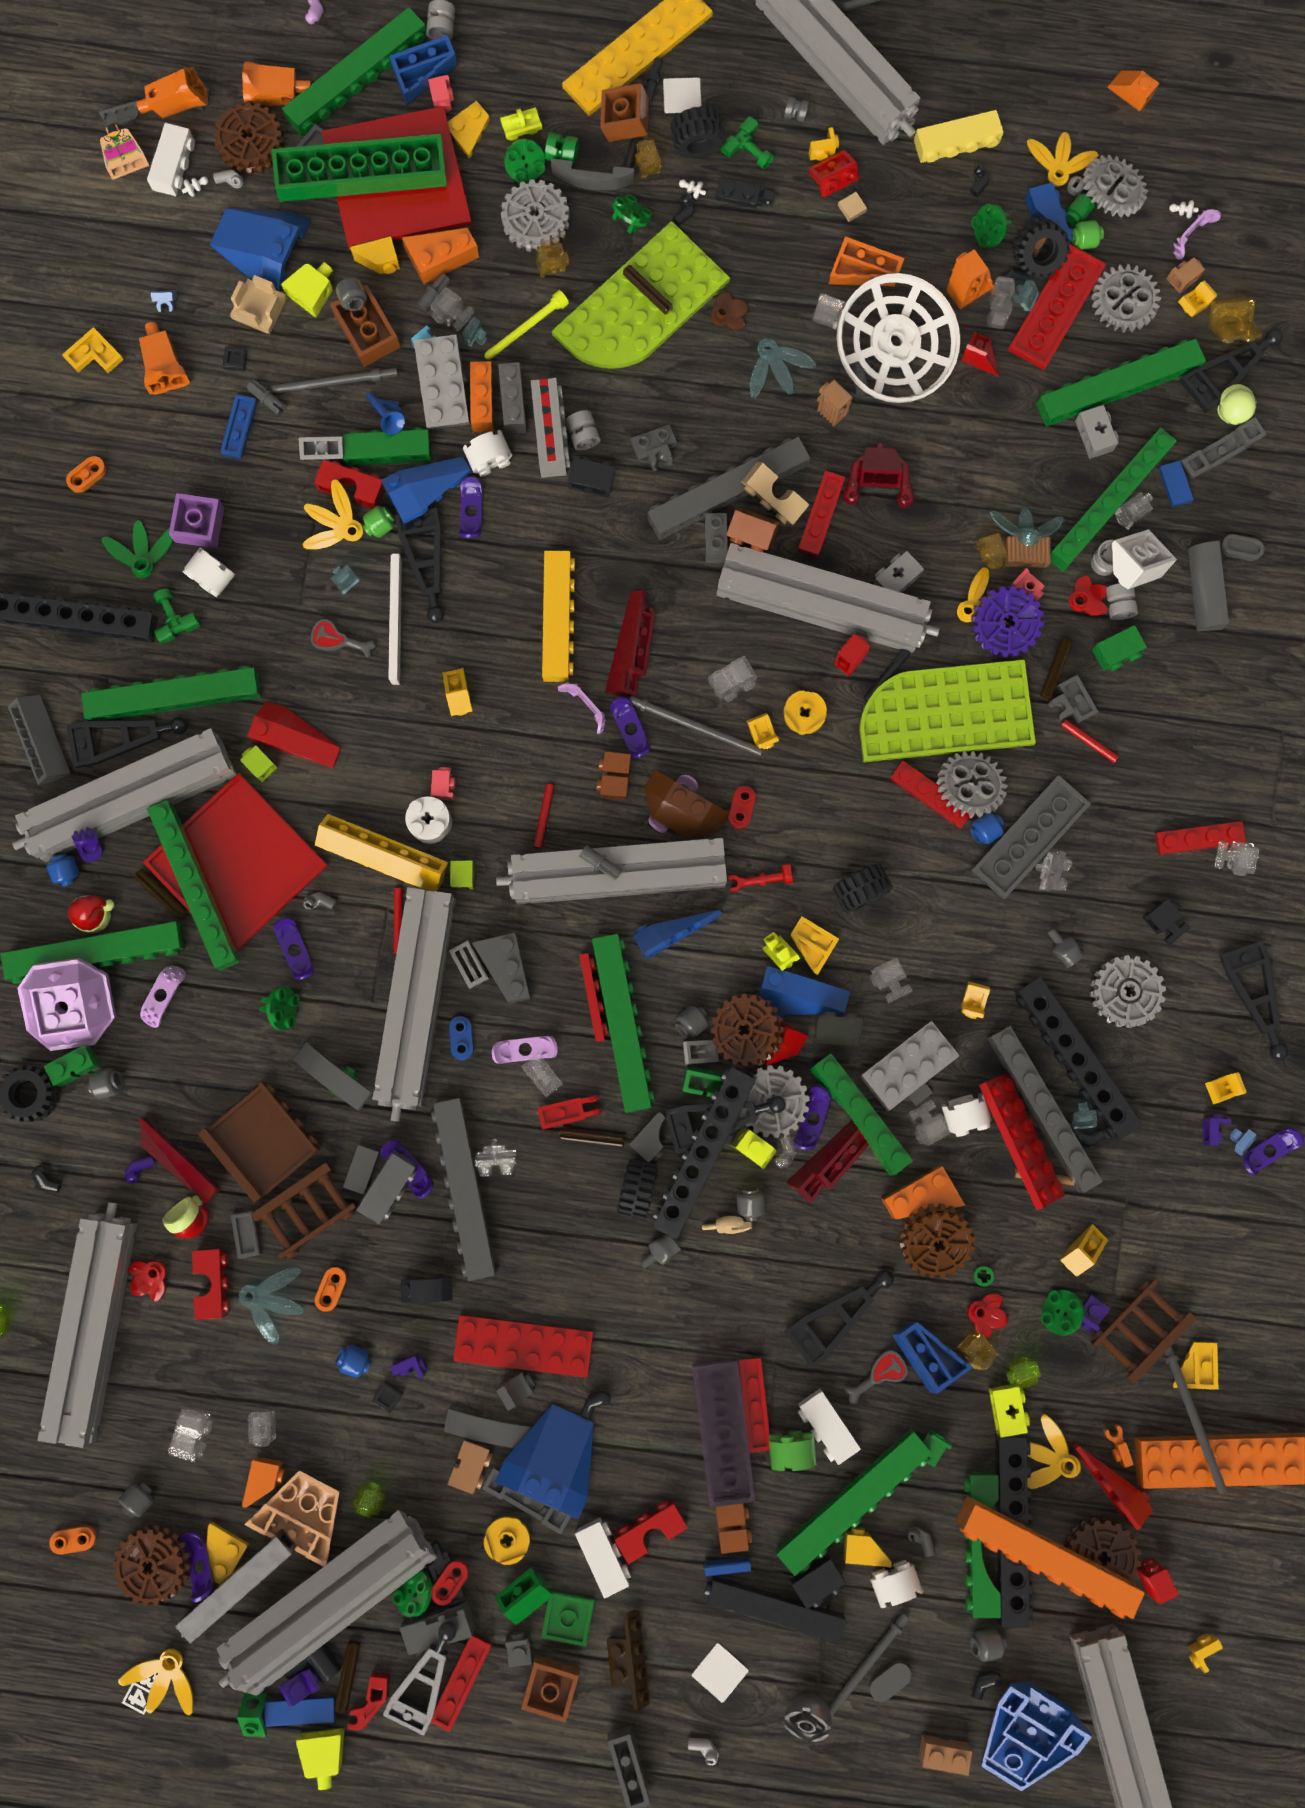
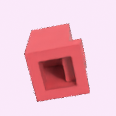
M445 75L428 79L434 108L444 106L445 113L451 111L450 101H454L449 76Z
M1027 568L1011 584L1016 589L1018 587L1026 589L1025 594L1032 593L1034 595L1033 601H1038L1044 594L1042 592L1044 585L1029 573Z
M439 767L438 770H432L431 797L439 800L455 801V796L451 793V790H455V777H452L451 768Z

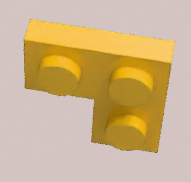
M94 327L62 354L78 373L94 359L107 373L124 360Z

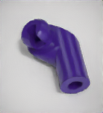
M152 1156L136 1159L130 1163L125 1171V1178H127L128 1183L138 1182L140 1171L154 1166Z

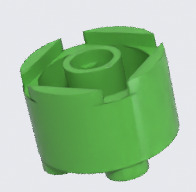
M790 1430L788 1435L782 1436V1433L769 1434L772 1470L785 1471V1468H792V1471L810 1469L817 1465L813 1432L802 1433V1430Z

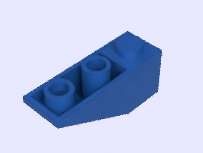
M1053 182L1029 189L1025 202L1031 219L1036 218L1039 220V217H1044L1046 220L1051 219L1067 233V238L1071 243L1073 239L1072 229L1067 225L1066 212L1064 208H1061L1060 194L1058 190H1055Z

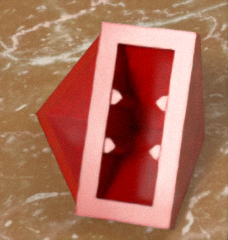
M974 331L961 361L999 377L992 347L993 339Z
M783 1021L781 1026L785 1027V1032L781 1034V1037L784 1038V1042L779 1043L780 1051L772 1054V1060H765L766 1066L798 1055L808 1035Z

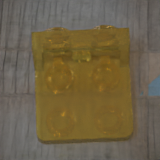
M1254 298L1211 301L1209 328L1224 343H1232L1234 340L1254 341L1255 338H1261L1262 331L1253 322L1256 301Z

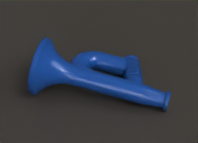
M369 392L367 399L370 400L371 404L382 416L380 422L382 431L388 435L400 432L404 427L405 418L402 409L399 407V401L378 399L373 392Z

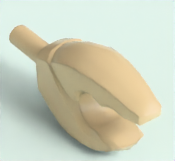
M725 1216L717 1219L716 1224L702 1225V1230L717 1229L718 1233L735 1234L752 1229V1223L744 1222L741 1217Z

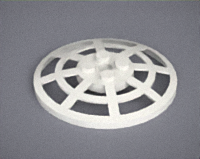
M885 274L864 283L846 302L837 325L838 352L847 374L863 391L886 402H912L933 393L950 376L959 354V325L950 303L933 285L921 278L908 274ZM897 282L909 284L913 287L908 298L901 296L883 297L880 285ZM872 289L875 301L863 310L859 318L850 314L848 311L856 299L865 291ZM920 290L926 292L936 301L942 309L944 316L932 320L929 313L920 304L915 302ZM885 304H903L904 307L901 315H889ZM877 308L881 320L873 327L865 323L864 320L870 312ZM912 309L921 315L926 324L920 327L916 326L909 318ZM844 321L855 327L853 334L855 353L848 356L844 354L842 343ZM947 323L951 335L949 358L937 355V328ZM860 330L871 336V347L862 351L859 342ZM928 332L931 335L930 352L920 348L921 335ZM892 336L899 337L900 346L892 344ZM875 355L882 363L879 374L867 364L865 358ZM916 356L927 360L922 369L913 374L908 363ZM859 361L863 369L876 379L874 390L868 388L857 378L849 364ZM933 363L945 366L943 373L937 381L923 391L917 380L928 372ZM901 367L905 378H887L889 368ZM884 383L896 386L909 384L915 395L891 397L881 393Z

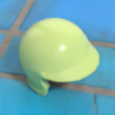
M1235 384L1226 388L1221 395L1220 404L1218 405L1220 418L1226 423L1233 425H1242L1249 421L1256 409L1253 392L1241 384Z

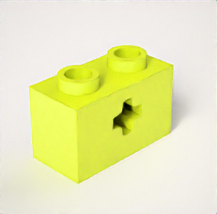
M1016 1384L988 1388L997 1435L1007 1437L1028 1433L1027 1426H1030L1027 1412H1024L1022 1403L1026 1402L1023 1389H1020ZM1009 1405L1015 1408V1410L1011 1411V1415L1006 1412V1410H1009Z

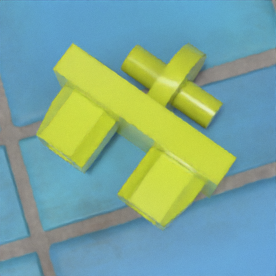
M536 107L525 111L517 109L515 114L500 118L506 139L510 141L516 140L519 136L525 134H536L538 130H542V124Z
M774 932L763 939L766 944L763 947L764 952L781 971L791 968L793 962L800 959L788 943Z

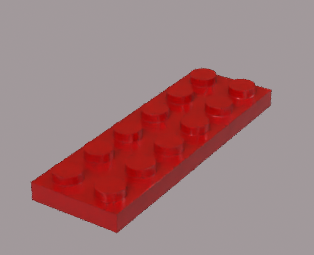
M1071 244L1068 246L1070 254H1066L1067 262H1063L1061 264L1063 266L1062 269L1059 270L1057 268L1055 270L1056 274L1050 277L1008 351L1043 370L1046 369L1106 266V263Z
M1009 1073L979 1085L1036 1210L1044 1208L1064 1197L1063 1186L1056 1177L1053 1165L1044 1151L1043 1143L1036 1134L1034 1124L1025 1110L1024 1102L1020 1099L1015 1083L1010 1078Z
M460 1314L453 1361L587 1378L593 1331Z

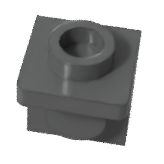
M517 1631L510 1633V1636H506L505 1647H507L509 1667L531 1665L532 1655L529 1634Z

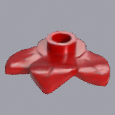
M1088 575L1081 577L1075 583V591L1069 597L1070 607L1077 612L1085 611L1091 616L1104 614L1108 611V608L1101 601L1106 596L1107 586L1100 584L1092 585ZM1076 599H1081L1082 604H1077Z
M140 1260L129 1266L128 1271L134 1276L130 1283L131 1294L142 1296L148 1293L154 1302L158 1301L166 1290L163 1280L166 1277L167 1271L165 1264L156 1260L149 1263ZM152 1269L157 1272V1276L153 1274Z
M986 1294L981 1301H973L967 1307V1315L974 1322L975 1331L984 1338L991 1337L992 1328L1000 1329L1008 1324L1007 1315L1000 1309L1004 1299L1001 1295ZM981 1309L980 1315L977 1316V1310Z

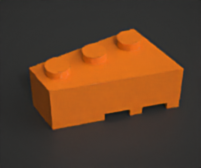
M468 228L402 238L405 251L423 284L438 278L440 274L449 273L479 258L477 244Z
M845 236L832 269L829 284L863 285L878 276L900 273L904 258ZM896 282L884 283L880 286H895Z
M975 249L969 253L964 252L957 257L946 291L961 310L992 290L994 286L988 267Z
M943 1166L935 1167L882 1198L893 1219L906 1218L911 1213L917 1214L918 1208L923 1207L927 1209L928 1204L938 1207L941 1203L946 1208L950 1205L955 1208L965 1206Z

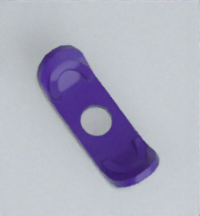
M469 476L462 479L460 483L461 511L459 533L461 537L471 539V537L480 536L482 531V485L479 479ZM468 506H475L477 508L475 516L469 517L465 514Z
M626 697L614 699L610 704L611 712L631 757L639 758L650 750L648 739L631 701ZM634 723L637 725V732L634 735L626 733L625 727L627 724Z
M86 827V831L83 829L79 833L74 831L71 837L81 858L87 862L98 860L101 857L102 850L94 829Z
M290 917L279 919L274 924V931L294 978L300 980L310 977L314 974L315 969L295 921ZM290 945H299L301 953L298 956H291L288 953Z
M813 1085L809 1090V1101L807 1103L809 1110L804 1113L805 1120L803 1123L801 1122L799 1131L793 1141L794 1146L799 1149H813L818 1143L831 1102V1095L826 1088L820 1085ZM811 1113H818L820 1117L818 1124L811 1125L808 1122V1117Z
M1286 1128L1275 1133L1245 1153L1243 1157L1245 1169L1252 1176L1257 1175L1260 1170L1294 1149L1300 1148L1304 1143L1302 1134L1294 1128ZM1271 1144L1275 1148V1153L1271 1157H1266L1264 1148Z
M391 1140L384 1144L381 1148V1155L386 1160L394 1149L416 1162L415 1170L417 1173L411 1182L406 1181V1183L417 1198L421 1199L427 1196L433 1189L434 1182L426 1170L400 1141Z
M186 1532L179 1539L181 1542L186 1541L187 1546L185 1550L191 1553V1556L188 1558V1562L192 1563V1568L189 1569L193 1585L191 1600L196 1603L210 1595L214 1587V1579L204 1539L198 1533ZM198 1560L204 1562V1570L201 1574H198L195 1570Z

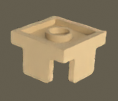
M254 275L252 280L247 279L245 284L242 281L238 282L231 296L234 308L230 316L238 322L270 334L287 300V296L277 291L272 282Z

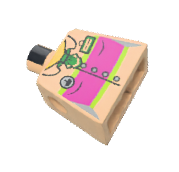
M110 124L106 127L108 135L102 137L100 142L105 166L112 180L149 166L146 157L128 129L119 130L117 124Z

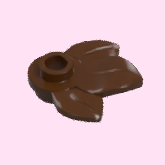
M730 292L721 293L716 298V306L711 311L713 323L718 326L726 324L735 330L746 327L742 316L748 311V303L741 299L733 300Z

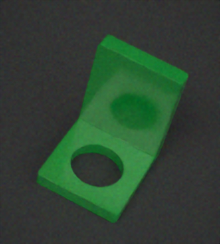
M931 1428L923 1439V1442L932 1452L929 1456L931 1459L928 1464L935 1467L946 1447L951 1449V1442Z
M248 1692L244 1693L237 1715L244 1736L266 1737L267 1731L261 1715L267 1693H259L257 1696ZM250 1700H259V1705L256 1708L248 1709L246 1707Z

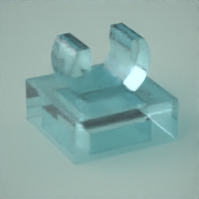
M1026 280L1024 285H1017L1016 288L1019 295H1012L1015 303L1021 304L1023 310L1031 311L1039 296V291L1034 281Z
M473 317L462 333L464 343L471 347L475 341L483 345L487 340V337H485L486 332L482 330L481 321Z
M337 565L331 570L335 574L331 580L343 595L359 582V579L348 565L342 569Z
M1087 1102L1078 1103L1077 1112L1073 1113L1072 1122L1074 1129L1097 1126L1096 1110L1088 1111Z

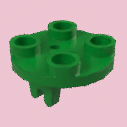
M516 140L505 152V170L518 183L523 181L524 183H529L530 180H536L545 171L544 152L532 140Z
M633 195L617 196L612 202V207L615 211L612 219L616 221L622 218L630 223L627 230L629 234L635 233L639 227H646L649 224L652 212L637 203V199Z
M997 204L982 206L977 215L972 218L971 225L978 244L982 248H993L999 245L1005 236L1006 227L1012 223L1011 220L1006 219L1009 214L1004 212Z
M278 986L272 990L269 997L261 999L265 1006L260 1007L259 1011L267 1013L271 1026L276 1030L294 1028L300 998L289 987Z
M1054 1290L1049 1293L1043 1304L1040 1319L1042 1324L1052 1333L1062 1336L1070 1335L1078 1330L1083 1322L1084 1306L1080 1298L1073 1292Z
M421 1570L397 1588L393 1595V1603L398 1606L403 1615L411 1618L418 1617L428 1607L435 1583H432L428 1574Z

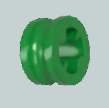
M979 1266L974 1270L973 1279L980 1286H989L994 1281V1273L987 1266ZM981 1270H985L990 1275L989 1279H986L987 1282L982 1283V1280L977 1277L978 1273L981 1274Z

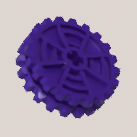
M1007 585L1006 589L1004 586H998L996 591L988 590L986 597L981 596L978 599L980 604L979 606L974 605L973 610L976 613L971 616V620L974 621L971 630L977 633L974 638L976 641L982 642L980 646L983 649H989V652L995 655L999 653L1002 657H1007L1008 654L1018 656V651L1025 653L1028 651L1027 646H1034L1036 644L1034 639L1042 634L1039 628L1044 627V622L1040 621V617L1044 616V613L1038 609L1041 605L1039 601H1033L1034 595L1032 593L1025 594L1026 589L1019 587L1016 589L1015 586ZM1008 615L1011 621L1010 625L1003 622V619L1008 618Z

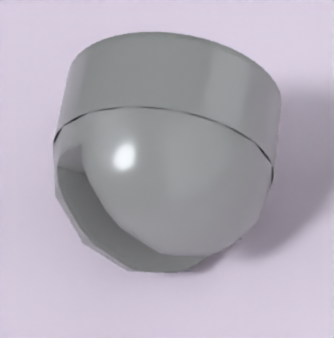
M1080 176L1071 178L1067 185V190L1071 195L1077 196L1084 190L1085 183L1082 182L1083 179ZM1076 182L1079 183L1076 188L1073 187Z

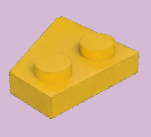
M477 101L447 122L451 137L468 158L472 156L476 143L482 137V131L486 129L490 121L489 115Z
M802 916L790 934V937L813 973L818 975L839 938Z
M1192 1342L1180 1367L1188 1388L1219 1389L1216 1342ZM1174 1379L1172 1383L1173 1388H1178Z
M211 1522L208 1526L207 1551L213 1579L216 1583L220 1584L235 1570L249 1543Z

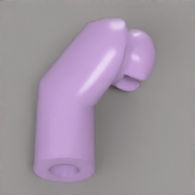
M307 0L311 7L305 15V19L309 24L313 25L316 21L318 22L324 13L319 0Z

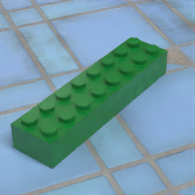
M441 134L271 149L275 190L279 202L447 186Z

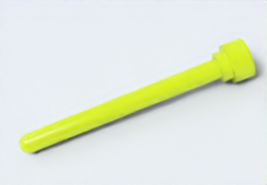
M558 290L554 293L550 303L485 352V359L491 360L555 309L565 308L569 301L563 292Z

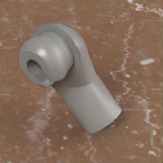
M232 169L213 173L216 184L227 182L234 188H240L243 185V178Z
M689 1737L688 1750L701 1751L705 1757V1762L708 1765H715L719 1754L713 1743L709 1739Z

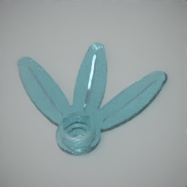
M763 339L757 345V352L760 357L751 375L750 396L756 398L760 393L767 377L769 365L782 389L787 394L792 395L794 391L792 378L788 368L781 359L809 369L815 368L816 363L799 350L789 347H778L773 339ZM769 346L771 349L766 350L764 347Z
M1024 507L1019 515L1018 528L995 510L989 512L994 522L1001 529L1013 536H1017L1024 546L1037 544L1040 538L1053 534L1064 522V518L1058 516L1035 530L1030 509Z
M298 1267L277 1272L264 1280L258 1287L247 1285L239 1293L240 1303L246 1308H251L255 1325L263 1337L273 1345L279 1343V1336L272 1319L265 1309L284 1315H300L304 1312V1309L291 1300L269 1295V1293L275 1292L292 1282L301 1273ZM248 1292L252 1293L253 1299L251 1301L247 1300L246 1298Z

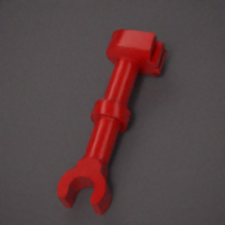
M781 865L782 872L766 875L765 873H759V876L746 878L731 875L728 877L729 881L735 880L738 882V885L730 888V892H738L745 886L757 884L765 886L766 883L783 880L785 884H792L791 865Z

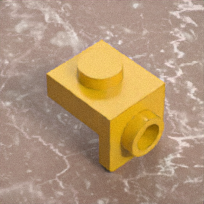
M833 127L828 128L827 139L810 142V161H822L835 155L836 148L839 147V139L837 134L834 135Z
M1202 281L1193 291L1184 295L1178 303L1186 313L1193 317L1205 310L1217 297V294L1206 281Z
M767 713L747 720L753 741L759 749L771 748L775 745V742L779 741Z
M968 981L961 1003V1010L965 1016L973 1019L984 1017V1008L990 987Z
M1239 1072L1205 1083L1213 1104L1246 1093Z
M1204 1634L1197 1638V1642L1188 1646L1192 1653L1189 1655V1658L1196 1669L1200 1668L1204 1673H1207L1209 1669L1203 1659L1223 1649L1219 1639L1213 1634Z

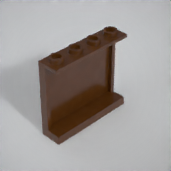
M259 1082V1086L209 1128H204L198 1133L254 1203L262 1200L320 1151V1148L317 1146L320 1144L313 1134L308 1135L303 1129L305 1124L299 1117L294 1118L289 1112L292 1109L285 1100L280 1101L275 1095L278 1092L271 1083L266 1084L265 1082Z

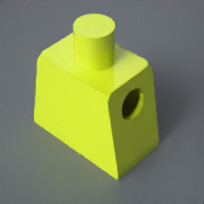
M324 262L317 270L311 265L305 264L281 285L288 297L316 318L332 292L333 288L327 278L333 270Z
M745 1127L740 1129L730 1143L731 1146L762 1169L767 1166L777 1152L775 1148Z
M344 1728L300 1733L296 1740L304 1775L307 1779L317 1777L319 1790L331 1788V1776L339 1774L341 1770Z

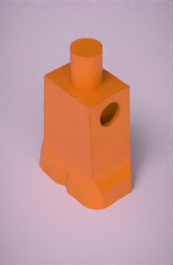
M244 62L242 71L244 104L250 102L253 106L256 103L261 104V106L287 105L297 94L302 93L311 85V81L297 80L295 68Z
M184 67L173 74L144 86L146 98L136 103L141 114L153 110L162 118L209 104L206 87L197 75L194 67Z
M155 322L147 323L145 325L147 336L139 338L145 366L144 382L149 394L157 395L187 386L190 380L183 367L179 364L167 332H159L158 325Z

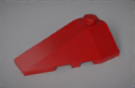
M268 701L264 703L254 716L247 735L252 742L333 769L341 750L339 746L288 708Z
M1076 1443L1071 1444L1122 1518L1134 1529L1139 1530L1153 1510L1148 1503L1151 1499L1143 1489L1139 1491Z

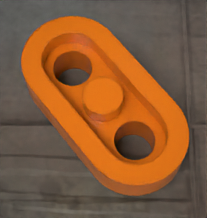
M91 456L68 473L66 483L72 491L82 493L105 475L106 465L99 457ZM95 467H99L97 472H93ZM79 480H82L80 485H76Z
M333 1267L324 1274L315 1296V1305L319 1310L328 1312L337 1306L347 1282V1274L342 1268ZM334 1274L339 1275V1282L333 1281L332 1277ZM326 1295L331 1297V1302L329 1304L324 1302V1297Z
M89 1525L61 1529L51 1536L49 1545L54 1553L60 1555L85 1551L95 1545L98 1535L96 1530ZM81 1535L86 1537V1543L80 1540ZM58 1539L63 1540V1546L58 1545Z

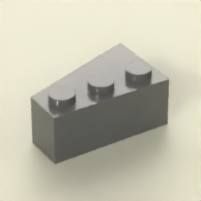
M516 933L472 942L509 1004L531 999Z
M468 1598L465 1602L446 1609L442 1607L402 1622L400 1631L408 1655L415 1654L418 1656L424 1654L431 1643L436 1645L440 1638L438 1629L444 1622H452L457 1628L456 1637L448 1641L447 1644L471 1638L476 1622Z

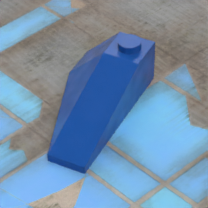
M459 457L400 470L382 479L381 482L390 501L405 524L423 515L429 510L428 506L433 501L442 499V494L447 489L457 486L462 479L472 472L464 458Z
M716 910L652 924L649 927L645 924L635 930L636 934L633 936V939L645 959L648 960L721 917L722 912Z
M767 966L758 996L772 1001V1007H778L780 1010L778 1016L845 1013L850 991Z

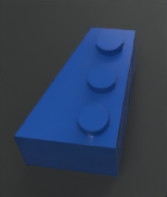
M448 35L389 56L393 73L406 106L430 88L428 79L445 76L457 66L455 52Z
M909 1322L892 1334L930 1393L938 1394L973 1368L918 1322Z

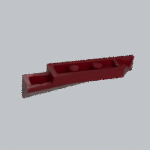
M644 590L630 593L605 692L608 694L637 697L638 676L646 675L655 613L653 608L648 607L645 602L646 592Z
M140 1117L141 1147L188 1189L194 1190L201 1201L208 1205L222 1187L211 1179L203 1168L148 1119Z
M853 1120L846 1124L787 1181V1184L809 1203L812 1204L823 1186L831 1189L869 1146Z

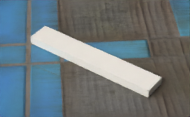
M400 554L391 555L389 680L392 685H400L402 559Z

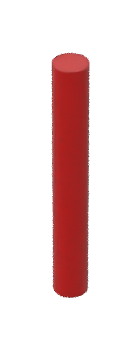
M1067 719L1062 723L1061 727L1111 762L1115 763L1119 758L1117 754Z
M546 784L533 845L534 848L542 849L554 791V785Z
M394 888V954H397L402 923L403 888Z

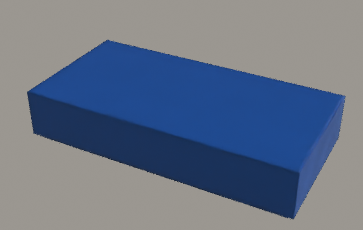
M1181 461L1162 465L1158 468L1171 508L1190 503L1194 500Z
M748 1557L705 1561L704 1570L705 1576L747 1572L751 1571Z

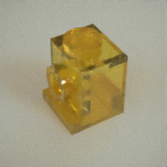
M654 140L638 142L636 144L637 153H635L637 165L640 166L641 178L660 173L661 160Z
M562 244L537 246L536 263L541 278L545 277V274L566 271V265H569L568 253L564 252Z
M1000 533L980 538L975 545L976 549L981 548L980 557L983 562H986L987 568L996 569L1001 567L1008 557Z
M970 1333L957 1347V1350L962 1352L972 1367L977 1370L988 1369L992 1366L993 1360L998 1356L988 1340L980 1333Z

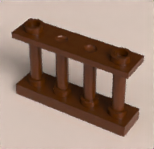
M330 1162L324 1163L251 1214L255 1222L261 1220L267 1222L285 1251L278 1255L280 1259L287 1257L289 1260L300 1253L298 1248L340 1219L343 1218L346 1221L356 1214L354 1210L358 1204L353 1203L348 1206L330 1179V1172L334 1170ZM317 1181L320 1184L323 1183L341 1211L331 1219L311 1191V1185ZM298 1194L301 1197H305L323 1224L313 1232L310 1231L292 1204L294 1203L293 1198ZM279 1207L287 1211L304 1237L294 1245H292L274 1218V1211Z
M1156 1279L1151 1282L1146 1280L1138 1288L1140 1291L1139 1295L1105 1330L1100 1328L1092 1336L1095 1341L1091 1345L1094 1348L1101 1343L1127 1368L1126 1371L1129 1374L1125 1378L1131 1384H1135L1197 1319L1191 1312L1185 1315L1182 1312L1179 1313L1153 1289L1159 1283ZM1146 1295L1173 1319L1172 1322L1175 1325L1170 1331L1164 1330L1138 1305ZM1131 1311L1158 1336L1159 1342L1154 1347L1152 1345L1148 1346L1122 1321ZM1116 1327L1143 1352L1141 1355L1144 1358L1139 1363L1131 1361L1107 1337Z

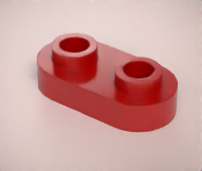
M741 786L734 793L728 820L735 829L746 828L751 819L756 795L754 790L748 786ZM746 793L748 794L749 798L747 800H743L741 798V794ZM742 814L744 819L738 821L736 815Z
M451 1561L433 1585L432 1599L436 1604H449L466 1581L469 1570L464 1561ZM459 1568L461 1574L455 1575L453 1569ZM444 1587L448 1590V1593L441 1594L439 1589Z

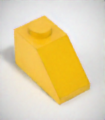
M391 236L350 247L356 262L378 274H391L400 269Z
M464 669L443 672L445 694L451 716L465 715L468 712H472Z
M1091 1224L1068 1247L1060 1261L1077 1277L1095 1264L1108 1239Z
M854 1527L851 1530L845 1531L843 1552L845 1563L881 1567L892 1566L889 1557L871 1535L865 1532V1529Z

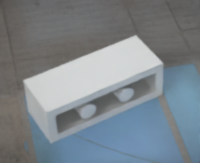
M168 123L164 124L147 178L152 190L177 196L178 189H181L183 185L184 170H187L189 165L190 151H193L195 146V140L188 128Z
M818 1389L798 1403L801 1408L798 1411L799 1415L805 1423L809 1421L814 1429L811 1432H813L816 1441L820 1442L822 1440L827 1447L823 1451L830 1462L835 1460L840 1465L861 1450L821 1389Z
M599 1517L577 1528L575 1536L605 1599L629 1587L631 1574L627 1565L622 1566L619 1557L622 1555L618 1545L611 1542L609 1536L612 1535L608 1523H603Z

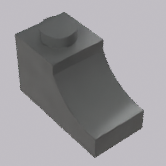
M660 1112L629 1144L648 1163L651 1160L656 1162L664 1153L661 1150L664 1146L659 1140V1130L666 1117Z
M521 1371L500 1384L496 1391L509 1411L523 1399L533 1394L535 1383L529 1373L525 1375L524 1371Z

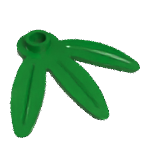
M140 520L135 521L133 528L135 555L112 538L105 536L101 539L107 551L118 561L131 566L132 573L138 578H146L152 574L153 564L168 552L174 541L170 537L168 529L149 552L147 532Z

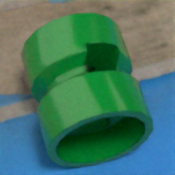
M549 132L546 142L545 160L572 161V165L575 166L579 149V138L569 135L563 138L562 134Z

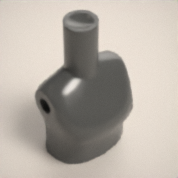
M1055 928L1048 932V935L1056 944L1052 953L1065 965L1066 969L1085 956L1072 937L1063 939Z
M664 1234L649 1244L650 1254L642 1259L640 1263L644 1269L655 1261L664 1265L676 1253L681 1251V1248L673 1237Z

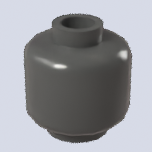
M351 277L345 278L336 287L337 297L344 309L357 311L366 303L367 295L360 280Z
M688 1006L677 1015L675 1027L683 1037L695 1038L708 1027V1015L701 1007Z
M113 1068L96 1071L89 1078L88 1090L97 1099L101 1100L119 1094L123 1086V1078Z
M746 1186L738 1192L736 1196L738 1214L745 1217L747 1221L758 1220L759 1216L763 1215L766 1211L765 1193L756 1186Z
M143 1482L140 1486L132 1483L119 1497L121 1505L118 1508L131 1519L134 1516L140 1518L154 1502L153 1497L150 1495L153 1491Z
M987 1628L974 1633L970 1646L975 1657H978L982 1662H988L1002 1658L1007 1642L1004 1635L1000 1634L996 1628Z

